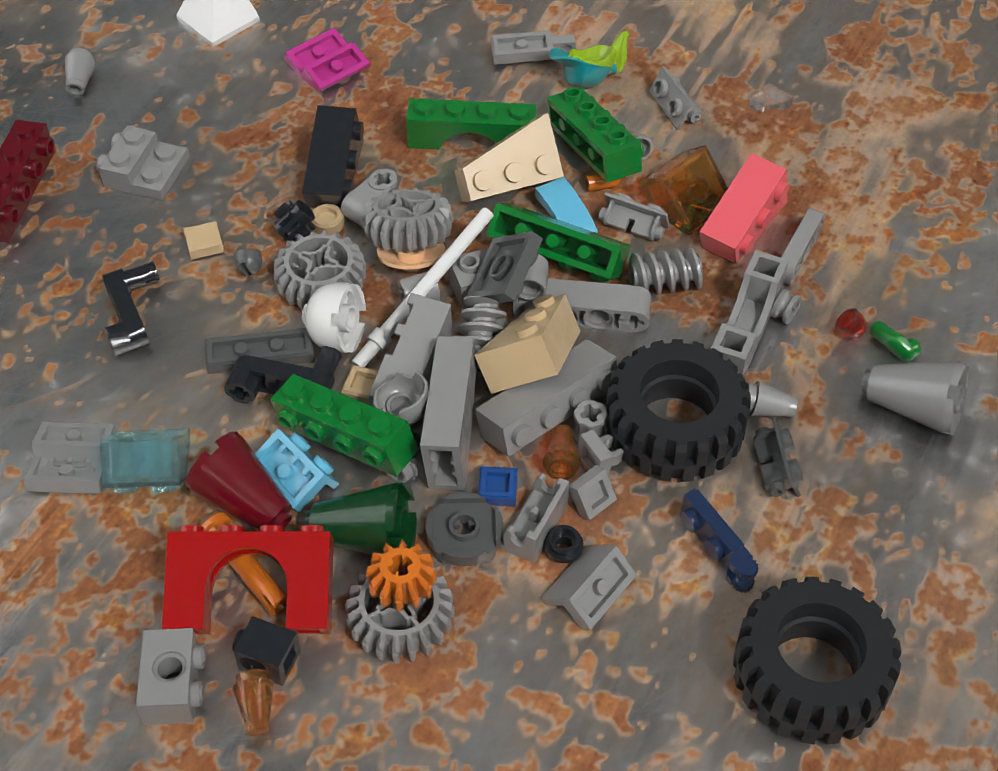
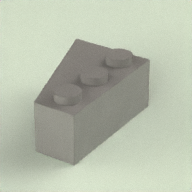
M410 293L407 301L410 307V314L405 325L398 323L394 334L400 336L392 355L385 354L369 393L370 406L373 407L374 391L383 382L391 380L399 371L408 376H414L415 372L419 371L427 380L428 385H430L437 336H452L451 304Z

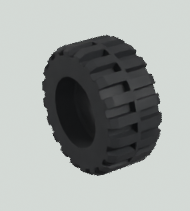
M672 339L671 343H664L663 340L652 342L649 348L642 346L632 351V357L629 355L624 357L618 364V369L613 371L610 378L606 404L608 415L605 428L607 435L613 437L611 446L615 451L617 449L624 451L622 460L633 468L636 465L640 467V473L649 477L652 474L658 475L662 481L671 482L672 478H681V482L694 481L695 476H700L701 479L714 475L715 468L718 471L723 470L730 464L731 458L736 457L741 449L751 405V395L747 390L748 383L745 377L738 373V367L730 359L725 361L721 352L714 348L711 350L705 349L702 343L693 341V344L683 343V339ZM677 398L697 405L707 416L693 422H673L657 416L647 405L660 399Z
M805 577L804 582L798 583L797 578L782 581L780 589L777 586H771L763 591L761 599H755L747 610L746 617L743 618L733 658V666L736 668L734 674L736 687L739 690H744L742 700L747 708L750 710L756 708L758 710L757 719L765 726H769L770 723L779 728L777 734L788 739L790 734L801 736V743L813 745L816 739H824V744L826 745L839 743L843 734L846 739L851 740L861 735L864 727L871 728L879 719L881 712L885 710L901 669V662L899 661L902 653L900 641L897 638H893L896 629L888 617L885 619L881 617L883 609L874 600L871 602L866 601L863 598L865 593L855 587L851 590L841 586V581L830 579L829 583L820 582L819 577ZM807 637L825 641L845 656L851 666L853 675L847 679L829 683L807 679L788 666L781 656L778 647L784 642L795 638Z

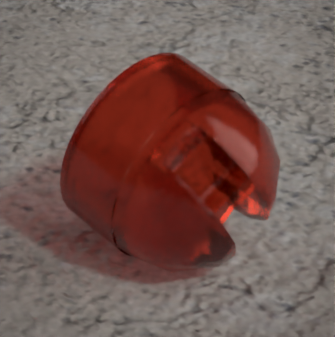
M850 308L838 317L835 328L844 337L856 339L862 337L866 332L867 322L856 308Z

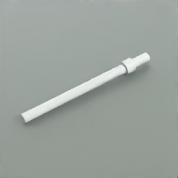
M486 207L482 208L410 293L425 297L494 217L489 209ZM410 293L380 328L376 327L367 337L368 342L351 361L353 365L365 367L378 351L383 352L392 342L391 336L394 334L398 323L402 324L410 314V307L407 304Z

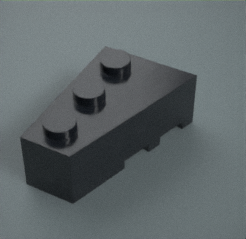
M317 105L302 189L305 203L310 208H316L323 204H333L341 208L345 196L354 190V176L358 169L359 157L364 142V123L359 121L356 108Z

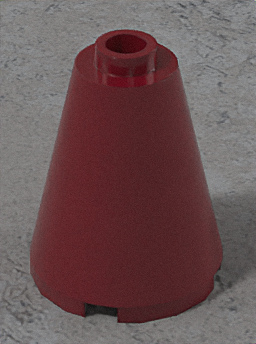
M236 431L229 432L217 439L215 443L219 448L211 455L204 451L191 467L185 479V485L188 486L186 490L191 495L260 531V526L279 525L285 529L292 519V516L289 514L292 505L244 437Z

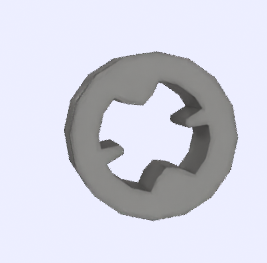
M784 289L773 305L771 317H781L783 323L789 324L799 309L802 297L799 295L791 296L790 291Z

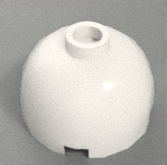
M333 282L318 288L313 293L308 304H305L303 307L302 321L306 325L310 338L320 348L322 346L333 347L342 353L354 352L361 342L365 323L359 322V311H366L363 291L357 284Z

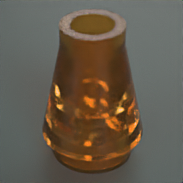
M558 425L552 429L551 439L543 459V467L547 474L556 480H559V478L564 480L572 478L580 467V459L573 438L574 432L567 425Z
M255 669L241 672L236 675V683L232 686L244 724L245 735L259 736L270 732L269 722L274 681L269 678V672L266 670Z

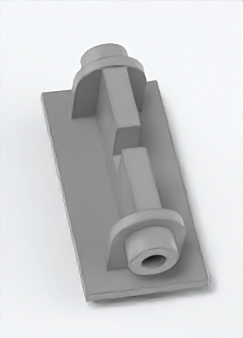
M662 66L649 92L677 130H680L684 121L698 122L702 118V109L692 99L687 97L688 94L681 86L678 77L672 76L665 66Z
M605 192L608 208L602 207L598 219L603 220L604 225L626 231L629 222L632 221L635 223L631 229V234L650 241L662 239L665 228L670 226L668 213L663 208L651 203L645 206L634 202L630 196L622 193L613 195Z

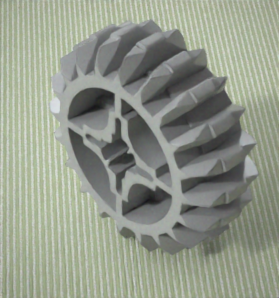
M406 188L403 190L393 189L389 193L382 192V196H374L371 198L372 201L365 203L362 227L364 228L367 240L373 242V245L376 247L383 246L384 250L395 249L396 252L401 250L411 252L417 249L424 251L425 247L434 248L437 243L445 242V238L450 236L453 212L451 211V205L448 204V199L441 197L439 193H431V190L428 189L421 191L418 188L414 190Z
M311 230L309 236L306 237L298 234L296 242L287 241L285 248L279 249L278 258L274 259L273 276L278 292L282 298H286L290 306L298 304L301 311L305 304H308L313 293L324 285L333 282H347L359 285L362 290L363 283H365L366 262L358 244H353L350 237L342 238L339 232L328 235L326 230H324L321 234L315 235Z
M437 572L435 585L431 586L432 594L430 598H419L420 604L417 609L410 603L404 604L401 612L393 609V606L396 608L395 603L390 604L386 608L379 604L376 606V611L368 615L371 606L379 597L373 598L370 594V583L367 581L365 574L359 573L358 585L350 587V599H347L345 603L347 627L352 630L353 640L356 643H362L366 654L376 650L377 658L380 661L388 654H391L396 664L400 661L401 655H408V658L414 663L416 652L421 651L429 656L432 651L431 644L441 646L444 641L443 634H449L451 631V620L455 616V607L452 605L453 593L451 589H447V581L444 576L437 577ZM431 605V612L419 624L417 617L424 613V608Z

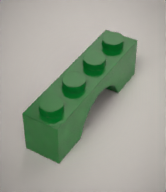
M410 98L406 118L408 148L439 150L449 137L466 132L482 134L498 143L536 117V104Z

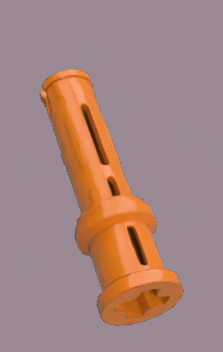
M221 512L208 518L201 526L204 527V531H220V526L231 525V519L227 513ZM253 555L241 556L226 565L231 566L270 616H276L286 609L282 602L287 605V595Z

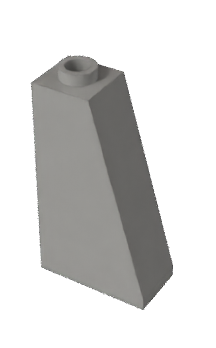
M437 336L420 442L428 489L466 490L477 360L474 356L476 354L474 337Z

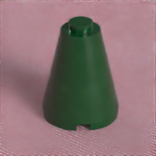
M397 482L316 502L312 505L311 510L306 512L305 525L323 526L324 531L331 532L334 538V546L372 556L373 553L384 554L383 548L385 543L393 549L399 548L402 539L406 543L407 548L410 549L415 544L417 517L416 512H409L408 501H415L414 495L408 483Z

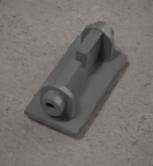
M776 416L772 417L774 428L761 427L755 431L756 435L753 437L759 462L774 461L760 466L765 489L770 492L771 496L779 497L784 495L787 489L793 488L797 497H800L798 481L803 480V475L798 460L796 458L791 460L789 452L795 449V445L789 429H782Z

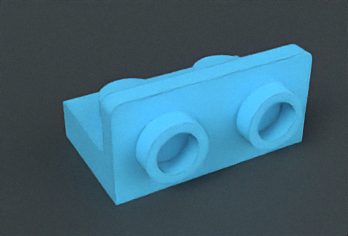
M278 428L255 454L288 499L292 508L301 512L325 484L335 489L340 483L331 475L335 469L318 454L314 458L308 452L311 445L297 432L290 436Z

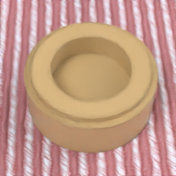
M323 204L313 210L315 219L311 224L315 227L314 231L317 234H321L326 230L328 235H333L343 229L344 214H342L340 207L333 204Z

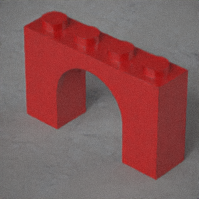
M183 525L180 526L179 532H167L162 629L193 628L195 634H210L212 593L217 576L234 559L255 554L267 556L275 560L282 566L287 580L286 628L297 632V634H331L334 538L331 532L324 531V527L320 525L300 526V531H284V527L279 525L260 526V531H244V527L238 525L220 526V531H204L202 526Z

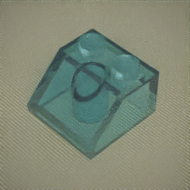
M190 428L116 431L100 442L103 488H115V493L118 494L137 492L138 487H153L154 492L175 491L176 486H180L187 477Z

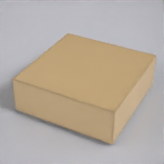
M216 221L183 228L191 260L224 252Z
M352 365L341 394L370 405L369 393L378 370Z

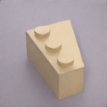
M546 294L538 297L529 308L474 355L491 394L559 374L581 332L566 295L562 294L553 297L552 294Z

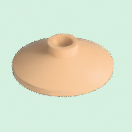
M437 243L434 248L425 247L424 251L417 249L411 252L408 250L396 252L395 249L384 250L383 246L377 248L378 259L383 264L403 269L406 272H416L422 268L434 265L445 253L443 243Z

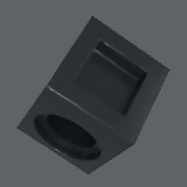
M253 616L246 628L238 631L232 645V651L240 671L281 686L284 685L301 653L297 632Z

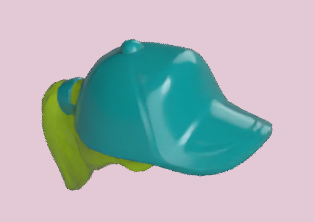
M627 30L621 32L615 38L612 46L596 45L585 50L571 49L569 52L553 48L549 52V58L563 65L565 79L569 84L580 86L582 89L597 86L608 74L619 73L624 68L627 59L629 32Z

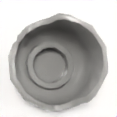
M399 371L391 380L383 382L374 391L373 407L408 421L409 425L415 424L425 415L429 391L428 382L419 371H416L414 376H408Z

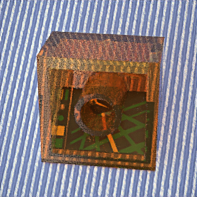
M706 145L682 151L638 182L648 202L663 208L668 213L669 223L686 235H691L706 223L728 189Z

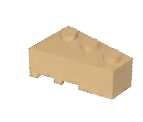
M548 112L536 116L527 124L454 171L462 203L564 177Z

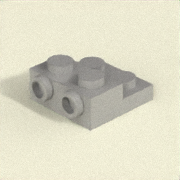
M127 125L122 133L116 132L111 142L112 148L109 153H102L99 156L97 170L100 172L103 187L163 201L189 159L188 148L159 142L156 132Z

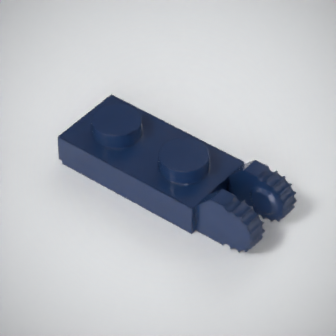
M693 489L684 494L680 518L685 528L691 533L695 532L704 543L708 556L713 561H719L727 570L725 580L730 585H733L736 591H740V593L750 591L753 588L754 578L759 569L756 560H753V556L744 547V543L698 489Z

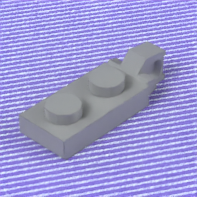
M551 31L492 35L491 37L494 65L551 60L549 52L553 48H559L566 52L576 49L574 34L557 36L551 35Z

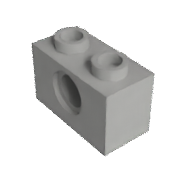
M193 628L143 630L136 708L143 725L194 723L195 707L202 706L203 701L202 682L197 681L198 669H204L205 646L203 643L198 644ZM172 673H180V675L174 679H165L168 675Z

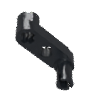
M150 261L147 264L123 271L121 268L103 274L102 278L120 321V323L105 327L114 355L117 356L150 345L145 327L131 297V291L160 282L154 262Z
M322 346L313 368L248 355L239 356L224 386V391L226 395L232 397L236 402L248 404L250 401L255 400L258 392L274 395L292 374L332 390L335 383L334 373L342 358V352L333 347Z

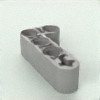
M539 254L536 262L530 267L526 275L522 293L513 301V313L516 318L529 308L538 297L546 294H552L553 297L565 294L579 328L635 333L644 331L650 323L651 293L647 289L633 285L548 278V261Z

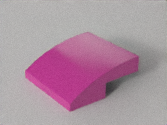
M335 27L286 51L284 57L289 66L305 82L319 92L370 67L369 60L354 42L348 44Z

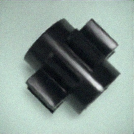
M287 200L273 213L278 218L274 222L276 231L288 241H292L295 237L297 239L298 234L306 237L310 234L311 230H315V227L311 224L315 219V215L310 207L300 200H297L294 204Z

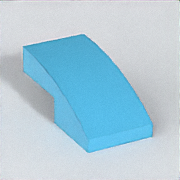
M564 177L535 188V198L552 218L598 233L585 205Z

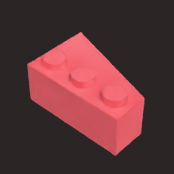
M751 153L700 230L702 248L735 264L744 255H748L758 237L788 202L787 193L790 185L787 184V169Z

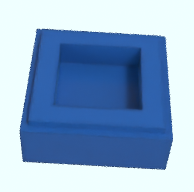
M480 466L478 494L485 497L486 503L491 506L516 507L518 468Z

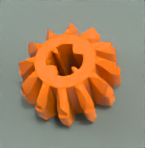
M403 539L399 544V548L393 549L385 543L383 548L384 554L373 553L371 565L366 570V578L370 583L369 592L373 598L379 597L383 608L395 603L396 609L401 612L404 604L410 603L417 609L420 604L419 598L429 599L432 594L431 586L435 585L436 582L433 559L430 554H422V548L419 543L410 549L407 548Z

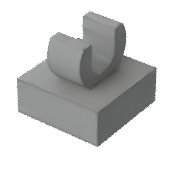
M594 430L580 434L576 459L586 472L597 465L605 468L609 477L611 466H616L621 462L624 452L622 449H617L613 452L609 451L613 441L611 435H603L599 438Z
M595 465L586 473L581 474L573 483L569 484L570 500L575 503L580 517L589 521L617 500L607 471L600 466Z

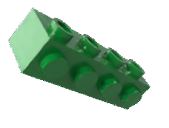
M572 87L562 93L547 97V109L552 128L607 183L642 171L641 157L644 156V149L641 141L628 132L623 124H620L613 118L608 110L599 105L593 96H590L581 87Z
M512 203L495 204L493 210L494 217L490 220L486 236L496 238L533 231L543 238L538 253L545 257L546 260L547 258L559 261L558 266L571 271H578V268L590 272L589 277L608 283L609 279L622 276L631 248L630 244Z
M292 374L270 399L277 413L276 419L284 428L297 432L299 435L395 477L400 474L419 450L408 421L295 374Z

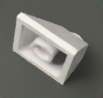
M184 0L176 15L178 21L212 47L260 21L250 0Z

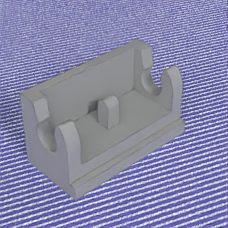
M540 473L536 478L531 493L512 525L506 529L504 539L500 545V549L533 563L537 561L544 548L546 536L556 527L568 506L569 481L559 478L555 487L551 488L545 483L546 476L544 473Z

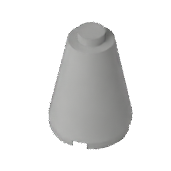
M961 362L875 364L871 371H865L861 389L862 392H867V400L943 434L954 435L962 415V411H959L962 399L965 400L969 366Z

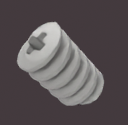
M686 247L683 255L679 249H672L670 255L665 250H659L656 258L651 251L645 252L643 259L638 253H632L628 263L630 285L640 286L648 291L649 286L653 285L656 293L661 294L663 284L667 283L672 293L675 292L677 282L681 283L684 291H688L690 281L694 280L696 288L698 290L702 289V262L698 253L692 247Z
M466 296L463 302L469 308L461 311V317L467 322L460 323L458 330L465 335L462 337H474L477 353L494 338L493 332H499L504 329V326L496 323L495 320L496 318L507 317V313L498 308L500 303L496 300L480 296ZM477 363L476 374L483 375Z

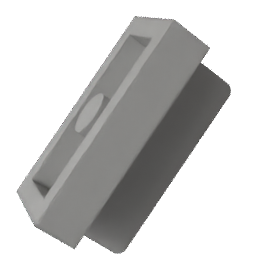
M589 545L582 551L580 557L572 562L542 596V599L546 605H563L580 629L591 630L637 574L616 545Z

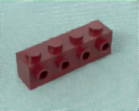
M15 120L0 148V242L9 243L55 153L54 139L50 137L46 123Z

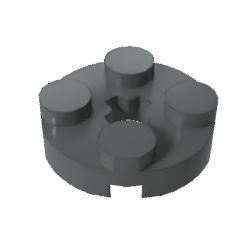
M471 492L450 494L442 499V504L438 505L434 511L432 507L426 517L425 529L428 546L434 552L436 560L442 564L472 566L490 562L496 556V550L501 545L503 539L502 515L496 506L494 509L490 504L486 503V498L479 494ZM467 523L469 529H474L469 534H460L455 531L460 529V524Z

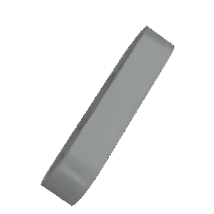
M812 208L807 210L781 257L788 260L784 284L791 286L795 281L822 230L826 213Z

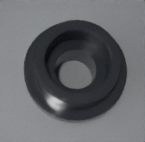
M559 525L553 528L546 536L544 548L546 554L552 560L559 563H570L580 557L584 543L581 535L575 528L569 525ZM560 544H566V545H568V546H570V547H569V548H561V547H558V545H560Z

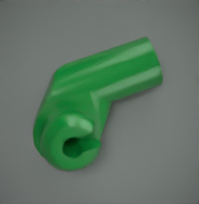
M876 321L871 326L870 335L885 345L900 360L912 361L914 357L919 356L921 353V345L916 339H906L882 321Z

